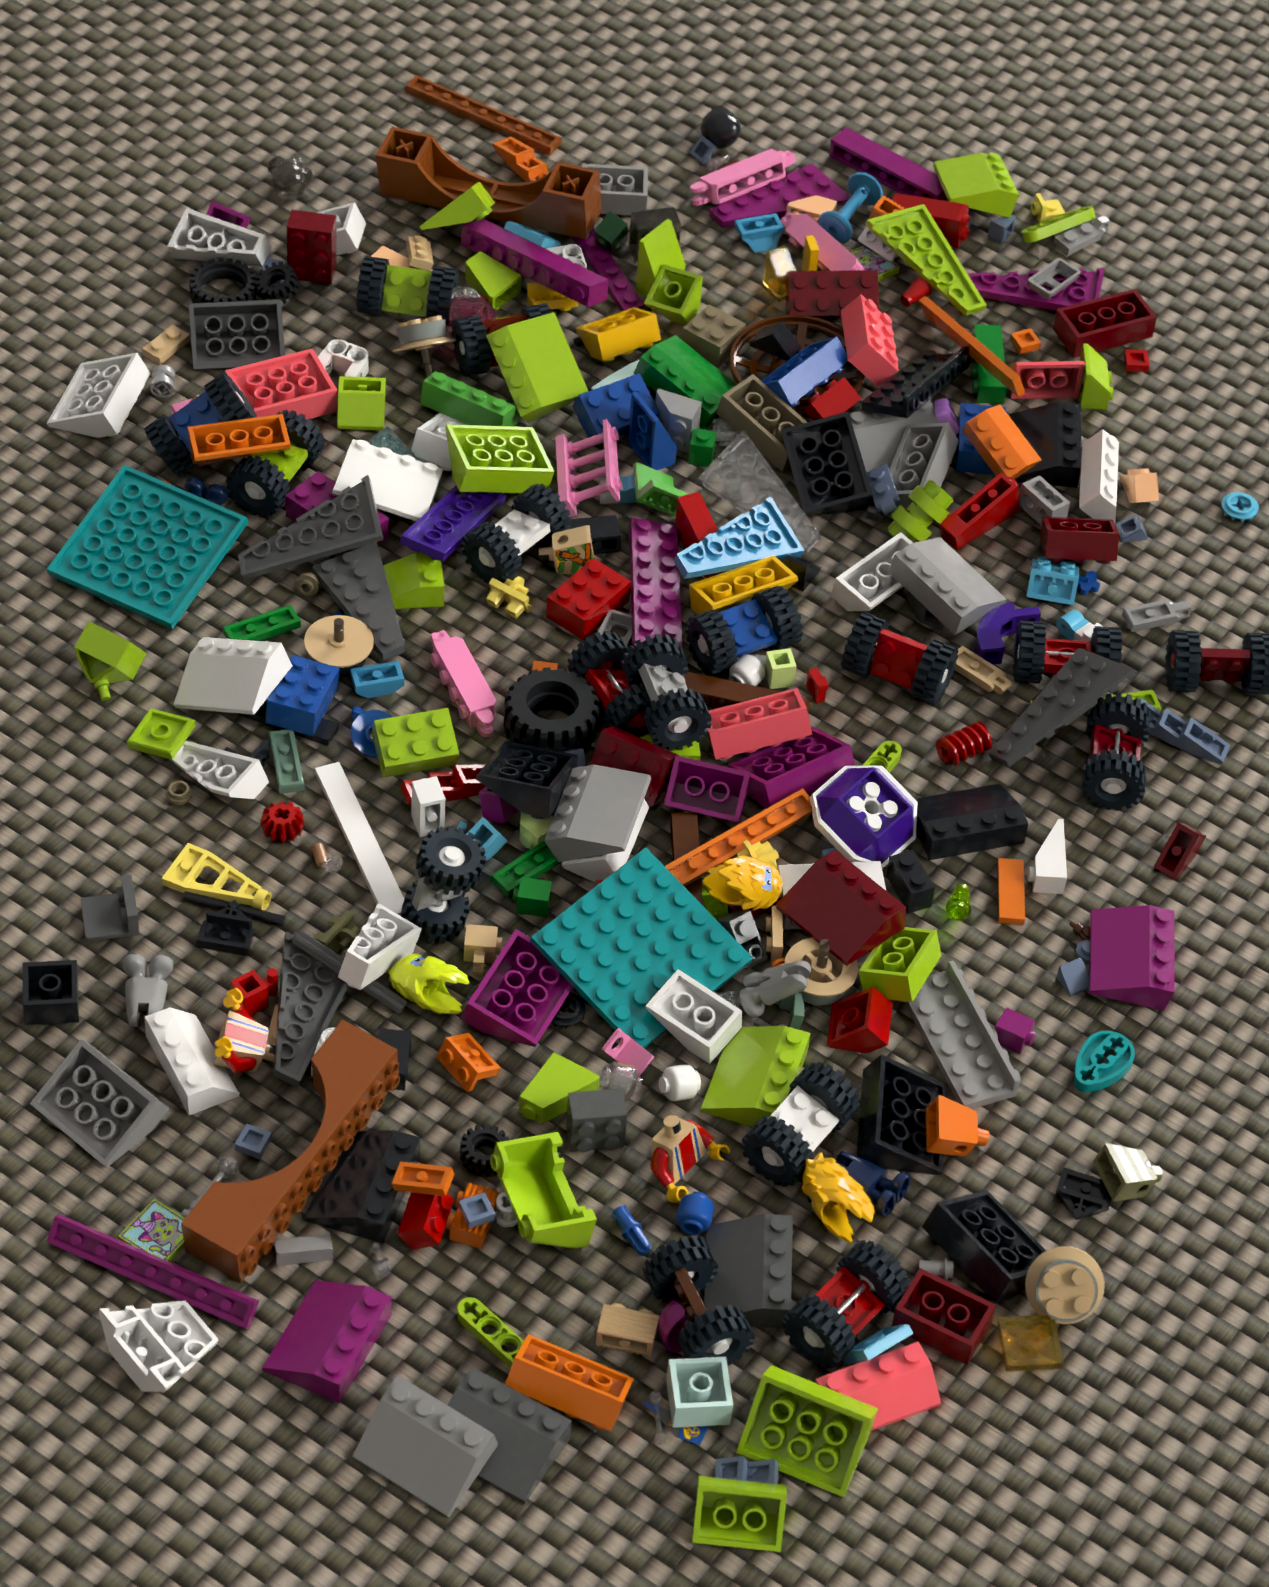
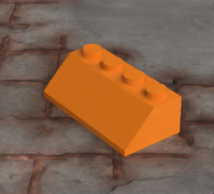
M283 414L188 427L189 447L193 464L289 451L291 448Z
M528 1334L515 1356L505 1385L527 1397L537 1400L538 1403L545 1407H553L563 1411L571 1418L585 1420L597 1429L612 1431L634 1378Z

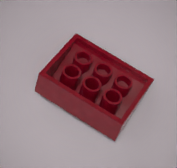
M836 850L817 860L776 904V908L819 944L823 939L829 940V952L846 966L905 929L906 906Z

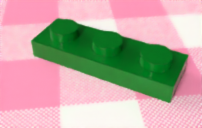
M288 605L224 626L223 634L226 639L262 641L301 628V620L293 607Z
M545 841L492 874L491 882L503 894L510 897L513 895L514 887L520 886L521 877L537 879L561 862L557 861Z

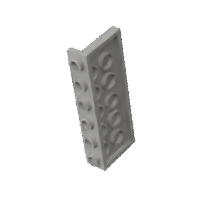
M949 961L946 971L929 975L913 1002L904 1003L959 1104L974 1109L1015 1097L1018 1086L1021 1083L1020 1074L1017 1069H1013L1009 1062L1008 1052L1006 1049H1002L998 1042L997 1033L988 1024L984 1009L980 1008L977 1004L973 989L967 986L963 971L957 968L954 961Z

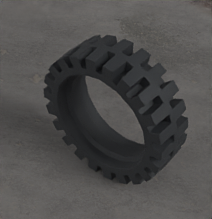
M218 258V262L210 259L209 264L204 261L201 263V267L196 266L195 271L191 273L189 280L191 302L194 304L256 301V275L252 268H248L247 264L241 265L239 260L233 263L232 258H227V261H223V258ZM215 279H230L241 283L245 288L232 296L220 297L205 292L201 287Z

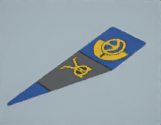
M643 1401V1404L678 1438L697 1445L701 1444L709 1426L673 1428L670 1410Z

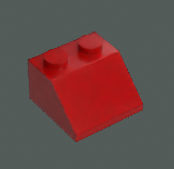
M874 986L832 1003L827 1046L833 1049L865 1054L887 1046L893 1003Z

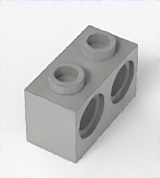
M1040 475L1021 485L1019 506L1040 525L1042 524V516L1067 518L1070 502Z

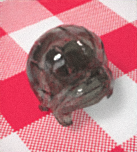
M298 154L291 155L290 159L276 156L269 161L268 172L271 173V184L276 194L285 200L300 198L306 186L312 180V170L304 166Z

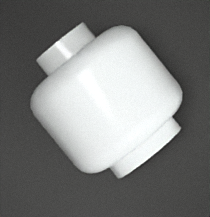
M744 654L730 667L729 679L730 681L757 686L766 676L765 664L759 656Z
M687 1064L667 1067L659 1079V1089L670 1101L692 1099L701 1087L699 1073Z

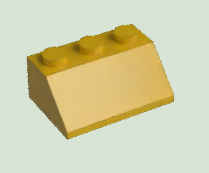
M636 307L576 327V331L590 355L602 362L612 361L615 359V356L620 354H632L634 349L640 347H651L654 345V342L661 340L656 314Z

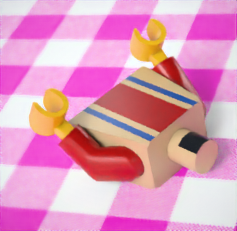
M238 988L227 991V997L223 999L224 1006L232 1008L231 1011L229 1010L221 1026L219 1040L215 1041L217 1048L215 1049L214 1065L230 1068L234 1073L255 1072L262 1059L274 1062L275 1046L267 1043L269 1029L256 1022L241 1003L243 1001L242 992Z
M670 1115L664 1119V1127L651 1141L652 1159L650 1168L663 1188L667 1187V1200L671 1203H679L680 1198L689 1193L686 1187H676L675 1184L707 1153L706 1148H709L710 1158L716 1161H724L720 1157L719 1151L730 1154V1148L724 1144H715L713 1142L714 1138L696 1122Z

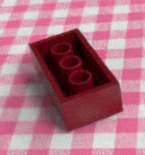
M878 270L788 271L785 275L786 315H805L822 320H842L841 310L860 294L867 300L871 299L879 310Z
M1132 289L1057 309L1053 330L1073 358L1081 356L1083 343L1089 344L1098 352L1153 337L1157 316L1138 291Z

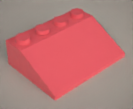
M313 348L225 370V373L232 378L233 382L243 392L257 417L276 415L278 412L282 413L283 410H288L290 413L293 410L296 411L298 416L300 413L304 414V418L308 420L309 418L312 419L338 412V390Z

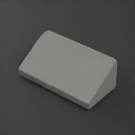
M330 1234L274 1240L277 1266L333 1260V1246Z

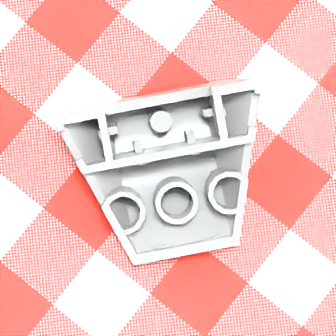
M186 1301L152 1304L151 1308L142 1309L126 1306L125 1310L110 1312L109 1308L99 1310L110 1354L138 1388L144 1392H165L208 1353L219 1340Z

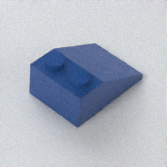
M636 391L632 392L628 445L645 466L660 470L674 465L678 451L676 443L671 439L660 420Z

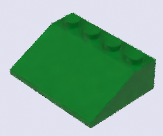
M677 335L651 347L640 357L634 371L635 375L640 373L643 381L656 392L658 389H662L702 402L699 428L704 430L719 417L716 411L722 395L736 386L733 381Z

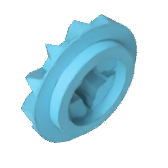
M1233 492L1223 498L1221 510L1224 511L1225 516H1231L1232 521L1235 519H1239L1241 522L1245 519L1251 521L1254 516H1257L1259 505L1252 496L1241 492Z

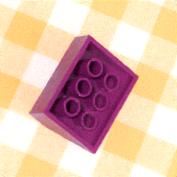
M811 726L812 735L806 736L802 740H789L775 747L767 746L728 764V767L750 772L747 791L759 805L767 809L802 788L807 794L813 793L844 766H855L851 746Z
M1151 905L1092 909L1090 912L1089 994L1164 1011L1175 992L1174 911Z
M515 929L468 1001L460 1020L482 1033L536 1047L573 986L530 942L531 938Z
M315 1280L263 1365L262 1371L340 1404L391 1317L392 1296L368 1286Z

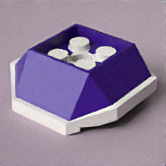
M844 766L809 798L812 806L814 826L850 862L881 861L883 869L888 865L890 856L900 854L916 839L918 802L883 766Z

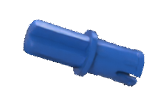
M625 1205L614 1209L611 1216L620 1227L623 1238L629 1240L637 1254L645 1256L652 1250V1245L642 1232V1225L635 1221Z

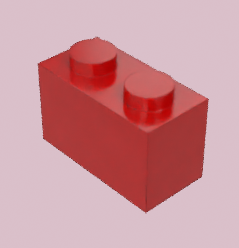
M845 377L838 382L834 379L825 387L826 392L822 395L818 392L808 400L810 405L804 411L814 421L847 412L862 398Z
M410 1193L397 1234L412 1250L440 1245L454 1199L448 1193L446 1196Z

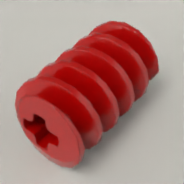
M981 721L972 723L969 727L966 726L936 741V750L939 758L944 763L950 762L954 766L958 765L960 761H967L968 757H975L976 753L982 754L984 749L987 751L992 749L989 731Z

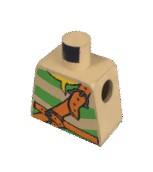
M589 525L553 533V547L539 548L540 562L554 561L556 573L575 574L594 558Z

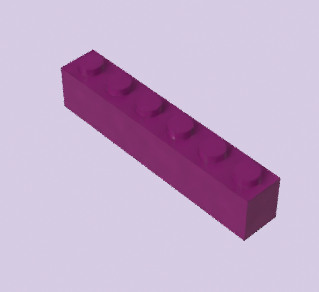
M847 127L831 139L829 157L858 172L870 174L879 183L899 194L948 201L937 174Z

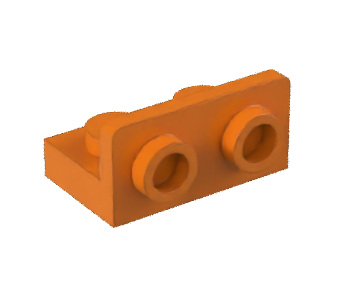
M470 1033L446 1037L436 1056L437 1060L466 1092L473 1090L477 1080L497 1076L501 1069Z

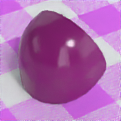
M675 1300L666 1305L658 1321L661 1339L666 1349L672 1353L682 1351L678 1344V1337L681 1336L680 1331L682 1329H687L685 1325L689 1322L685 1318V1309Z

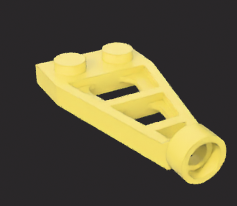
M187 843L162 877L163 886L181 893L186 891L229 902L235 900L238 904L249 905L264 911L268 908L272 897L271 892L262 889L260 885L210 851ZM205 867L213 869L220 875L212 885L201 884L195 881ZM228 879H232L242 885L237 892L225 891L221 888Z

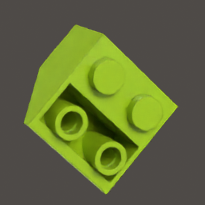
M339 376L337 429L384 430L386 378Z

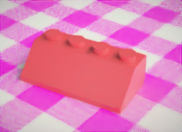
M798 688L709 711L712 725L711 728H707V736L715 760L729 759L735 754L743 752L752 753L762 747H775L782 742L802 740L806 736L812 735L807 707Z
M919 1342L819 1377L815 1381V1383L878 1408L871 1431L941 1405L932 1364Z

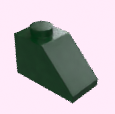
M610 211L594 230L595 243L600 248H607L611 252L621 247L628 241V223Z

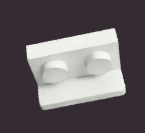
M868 227L859 236L858 241L888 261L893 262L895 257H898Z

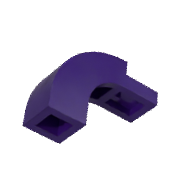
M1013 602L999 605L987 612L978 625L974 653L992 665L1002 664L1005 650L1002 637L1016 633L1019 621L1039 622L1041 616L1039 607L1015 609Z

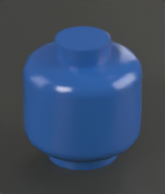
M702 1192L684 1195L679 1201L676 1213V1222L682 1231L691 1235H698L707 1231L711 1226L714 1215L713 1202Z

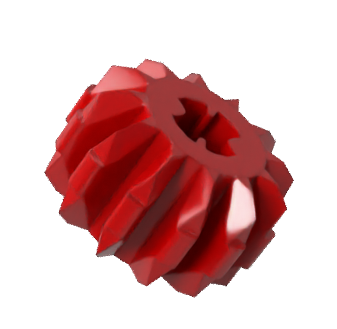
M281 800L278 805L271 802L269 808H264L260 819V826L265 837H271L272 842L281 840L283 844L287 839L294 842L296 836H301L304 825V817L301 814L300 807H294L292 801L284 804Z

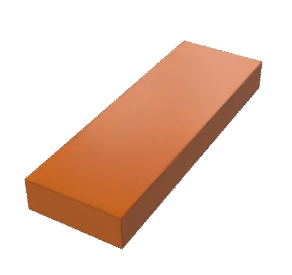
M998 858V923L1024 925V860Z

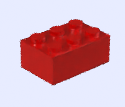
M593 558L547 597L546 617L584 641L585 638L589 637L602 625L609 610L619 611L629 602L631 581Z

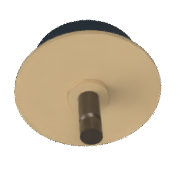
M334 615L319 619L308 628L304 636V646L312 660L340 668L339 677L350 675V669L363 667L374 645L373 634L369 627L356 618L344 615Z

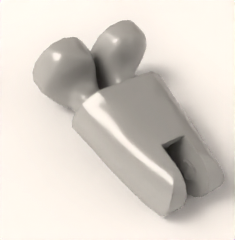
M136 954L124 957L122 967L131 977L125 982L126 1015L130 1027H138L139 1011H148L147 1015L163 1010L168 984L164 979L173 970V960L167 956L156 955L151 958L149 964L150 978L146 977L147 962L144 957Z
M794 961L768 968L763 973L753 972L746 975L743 979V984L746 988L740 991L744 1011L753 1018L761 1016L764 1013L765 1004L770 1006L806 989L808 985L806 978L810 976L811 965L806 961Z

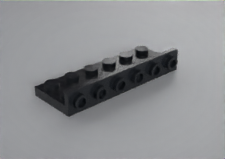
M963 346L955 354H939L934 350L923 351L861 401L862 410L908 418L969 368L971 364L969 347Z

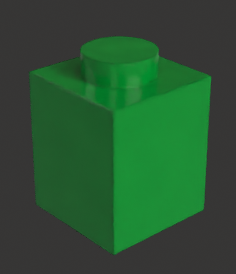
M693 429L688 464L711 468L715 453L716 431Z
M521 877L520 886L514 887L512 902H517L516 913L547 918L551 901L552 881Z

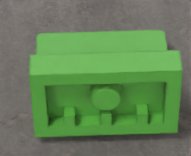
M638 462L633 464L636 501L675 516L677 498L689 495V493L675 488L672 476Z

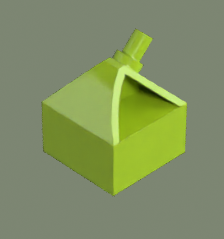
M90 621L86 624L74 647L79 664L89 682L94 684L95 689L99 691L101 701L111 698L108 689L111 683L133 680L147 655L146 652L130 641Z

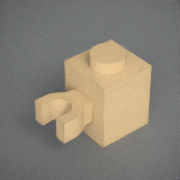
M466 924L464 961L473 962V975H483L484 963H494L496 953L502 951V938L497 937L498 927Z

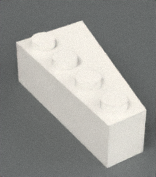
M188 208L185 209L167 246L176 259L198 261L214 259L215 262H218V258H223V261H227V258H232L233 263L239 260L241 264L245 263L254 266H263L272 248L264 234Z
M378 903L366 925L362 927L360 934L347 950L338 978L345 981L352 988L363 989L389 971L401 958L413 954L422 928Z

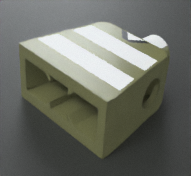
M1105 1143L1093 1160L1113 1201L1145 1197L1154 1184L1162 1179L1161 1167L1151 1166L1146 1154L1140 1149Z

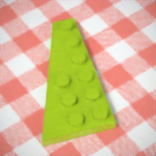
M924 204L867 220L866 227L963 315L967 316L985 310L986 303Z

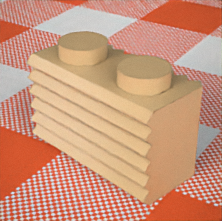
M619 1303L603 1304L597 1329L596 1345L598 1347L619 1349L620 1351L624 1350L625 1352L650 1357L654 1348L660 1315H656L648 1309H640L639 1311L627 1309Z

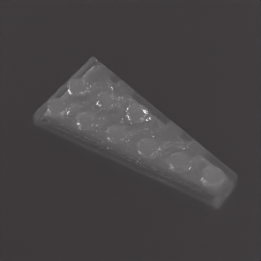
M744 429L698 477L700 484L744 514L757 504L764 503L765 499L771 496L803 547V554L806 555L821 539L820 533Z

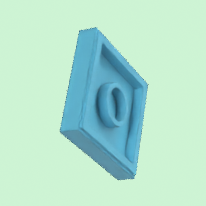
M509 221L504 229L541 247L561 246L559 241L522 224Z
M907 1324L883 1328L856 1344L842 1361L844 1365L869 1361L912 1335L913 1332Z

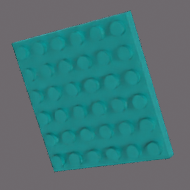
M123 465L46 569L47 574L173 629L247 526L248 519L243 515Z
M644 848L539 930L530 940L615 1031L619 1028L643 1048H647L668 1031L645 1006L678 969L712 992H716L753 960V957L647 848Z

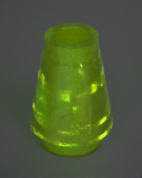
M965 884L955 886L946 904V911L953 920H964L971 913L970 889Z

